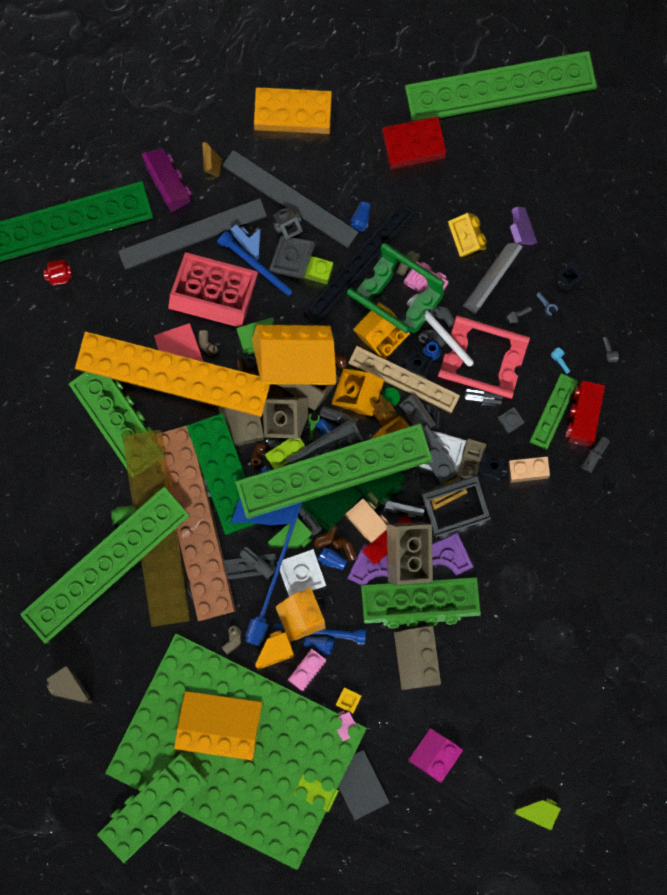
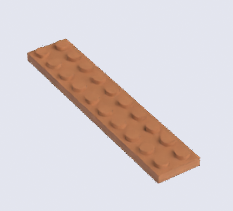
M186 426L156 434L154 437L155 442L165 455L160 460L166 488L191 515L176 530L187 576L190 581V589L198 621L236 612L204 476Z

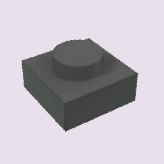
M514 407L498 417V420L508 434L525 423Z

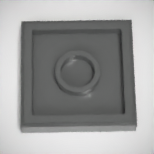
M281 235L269 271L304 279L315 243L310 240L293 237L286 240Z

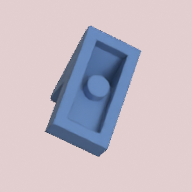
M236 224L231 228V234L254 259L258 260L261 230L259 229L248 238L249 233L244 227L239 228Z

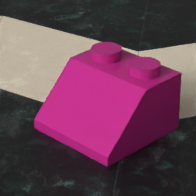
M430 728L408 761L441 783L463 750Z

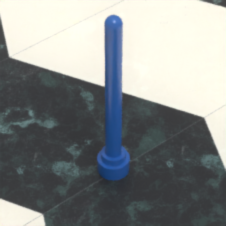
M227 230L219 237L217 243L222 247L231 248L286 295L292 294L291 288L236 244L232 235Z
M274 624L273 629L275 631L285 632L282 624ZM359 628L354 630V632L323 629L310 635L353 639L357 644H365L366 629Z

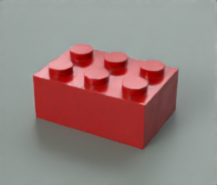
M438 116L382 129L390 169L439 160L446 156Z
M582 381L579 386H576L573 394V400H576V402L571 407L569 414L572 422L567 426L565 437H569L568 443L587 447L594 443L605 385Z

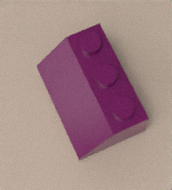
M163 149L143 153L144 165L170 212L190 203L189 196L192 194L188 186H183L180 180L183 178L179 170H174L172 166L174 161L170 153L166 154Z

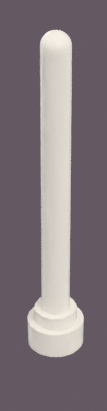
M416 294L409 299V301L407 302V305L409 307L413 304V302L416 300L419 294ZM427 310L425 317L428 323L467 366H472L473 360Z

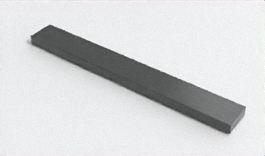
M234 150L224 162L223 167L283 207H290L294 213L298 212L300 218L347 249L358 235V231Z
M259 198L118 252L126 270L223 234L226 230L231 231V228L236 224L238 227L263 219L267 215Z

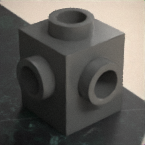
M290 207L281 209L273 215L275 230L277 233L281 232L286 240L303 232L300 225L302 221L298 212L294 213Z

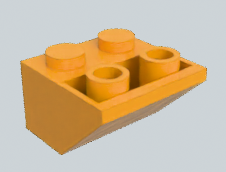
M381 303L377 304V306L396 317L392 310ZM370 311L353 329L359 338L383 359H386L410 334L409 332L407 334L373 311Z

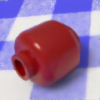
M64 259L49 261L47 268L43 269L44 278L49 280L51 285L66 284L69 282V278H72L70 263H66Z

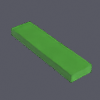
M562 373L560 374L529 443L545 450L548 449L578 380Z

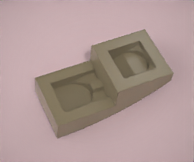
M471 439L467 440L457 473L462 480L472 477V473L477 475L486 444Z

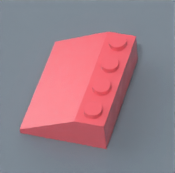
M185 252L170 293L168 309L242 327L258 271Z

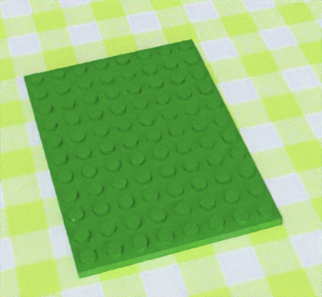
M175 634L105 774L138 790L146 781L150 784L154 780L152 775L159 768L164 770L182 753L204 776L208 783L179 811L298 870L326 813L322 809L325 806L323 798L317 797L314 799L313 804L305 801L307 798V791L305 789H298L296 796L293 795L303 773L305 774L304 778L309 783L314 782L315 779L322 782V788L325 791H331L334 788L335 790L330 799L331 802L367 728L355 722L357 727L353 726L348 730V735L351 738L342 741L337 732L342 727V721L338 718L342 715ZM185 691L262 702L254 761L174 749Z

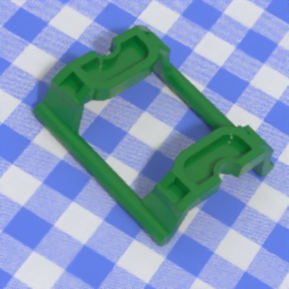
M383 243L381 246L382 257L373 268L375 271L374 277L366 278L357 290L350 288L347 291V295L407 334L410 331L414 334L426 321L425 312L429 309L434 310L441 301L444 294L443 286L445 281L387 243ZM397 260L425 277L429 286L427 291L421 292L410 306L404 321L394 317L370 301V299L381 293L392 278Z

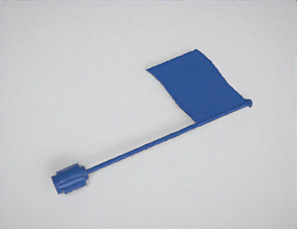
M239 498L231 524L244 522L264 525L291 524L260 617L256 616L255 620L250 619L245 634V642L257 646L264 642L269 625L266 624L267 620L263 619L302 502L247 519L241 499Z

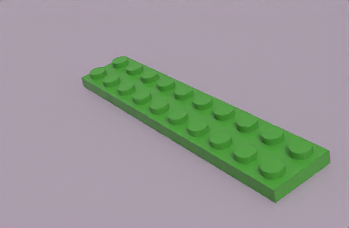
M587 51L405 85L413 122L437 116L442 118L593 90L597 86L590 53Z
M418 424L236 481L246 518L250 519L432 462V457L422 426Z
M164 486L20 615L40 639L47 644L191 515Z

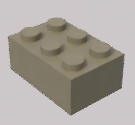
M425 522L387 524L388 582L396 585L433 582L432 524Z

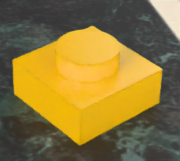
M344 688L336 706L354 713L361 695Z

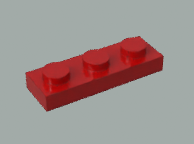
M405 515L395 524L413 522ZM387 530L362 550V553L373 566L387 556Z

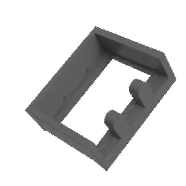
M475 473L471 474L472 477L464 480L461 478L453 480L454 483L443 486V484L435 486L436 489L427 492L420 490L435 537L445 538L451 532H463L468 530L469 526H481L491 519L478 476ZM475 486L483 514L438 528L430 500Z

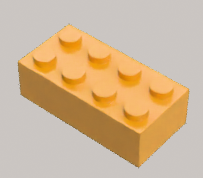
M256 88L254 130L330 134L332 91Z

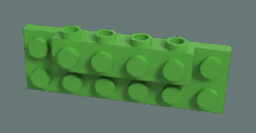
M84 372L69 383L132 478H136L165 457L155 442L154 437L156 434L150 426L146 427L143 423L145 417L139 410L136 412L132 407L135 403L129 395H124L122 392L124 387L120 381Z
M477 578L434 580L428 583L402 585L393 583L361 585L364 624L383 622L384 626L388 625V628L392 629L399 627L400 624H407L408 627H416L419 623L434 626L438 622L446 621V624L452 625L461 620V617L480 616L481 613Z
M182 753L164 770L159 768L152 775L154 780L150 784L146 781L138 789L140 793L136 797L134 795L130 796L124 802L127 806L122 811L118 808L110 816L112 820L97 834L123 863L208 783L204 776Z

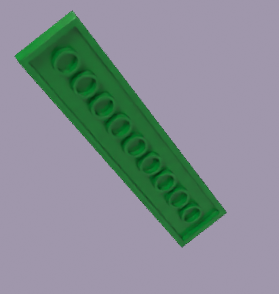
M143 181L0 221V262L152 219L153 216Z

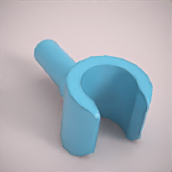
M557 347L551 353V357L562 366L567 374L570 370L561 358L565 353Z

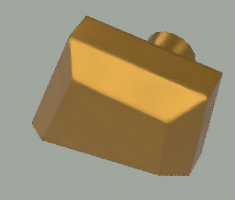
M203 142L204 171L211 175L219 176L222 158L207 142Z

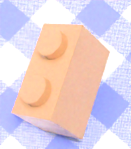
M548 457L509 461L510 483L548 479L550 476Z
M362 499L346 513V517L371 544L387 530L389 522L382 514L380 516L377 515L374 511L376 508L369 501L366 502Z

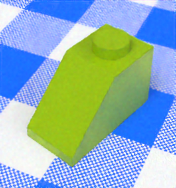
M311 257L304 278L327 285L333 270V262Z
M547 798L546 801L540 800L516 809L514 814L548 830H552L561 808L556 807L557 802Z

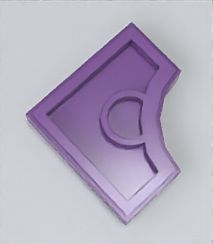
M524 207L513 208V225L510 226L515 243L525 245L537 243L526 209Z
M454 533L432 544V566H446L455 575L473 568L458 533Z
M364 544L347 579L359 585H367L375 577H388V555L373 566L362 553V550L368 546Z

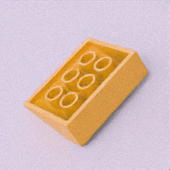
M256 325L252 344L261 384L336 385L334 339L330 326Z
M185 691L174 749L254 761L262 702Z

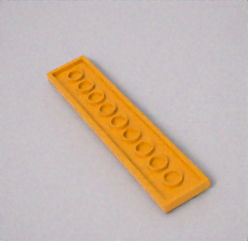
M89 332L84 334L75 369L258 417H262L270 384H261L260 376Z

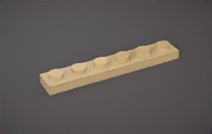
M356 346L348 363L359 370L370 372L383 379L384 382L411 395L415 393L418 398L449 413H452L460 395Z

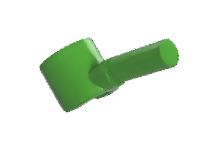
M312 413L308 417L310 424L308 441H313L316 424L320 421L319 414L317 421L311 420Z

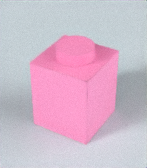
M342 711L338 713L342 715L338 717L342 721V727L337 732L342 741L351 738L348 735L349 728L357 726L349 712L345 714Z

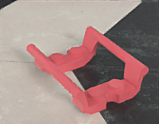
M456 316L451 337L465 352L468 346L466 336L472 328L510 339L511 348L506 352L498 375L499 386L490 385L455 373L461 367L463 360L453 349L451 353L445 354L438 377L512 399L518 378L514 369L522 365L530 337Z

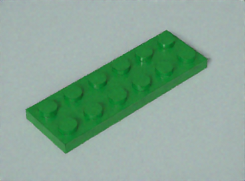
M223 413L186 426L224 534L227 535L256 524L248 522L231 524L240 498L236 481L246 477Z

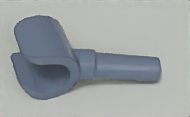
M540 292L536 294L546 307L545 313L547 315H552L549 312V307H553L556 312L558 311L557 306L550 304Z

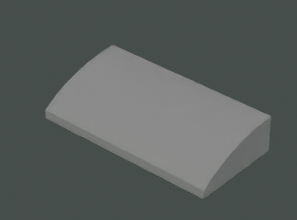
M515 243L506 244L463 307L473 314L477 313L520 252L521 245Z

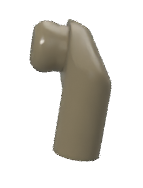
M409 251L406 257L414 262H418L420 255L415 253V251ZM401 262L396 272L405 276L409 267Z
M199 331V349L207 356H214L218 352L217 346L208 341V331Z
M237 626L229 628V642L222 646L227 655L241 644L242 632Z

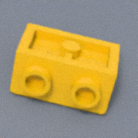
M466 213L448 221L460 257L478 250L487 249L485 245L486 238L480 231V221L475 214Z

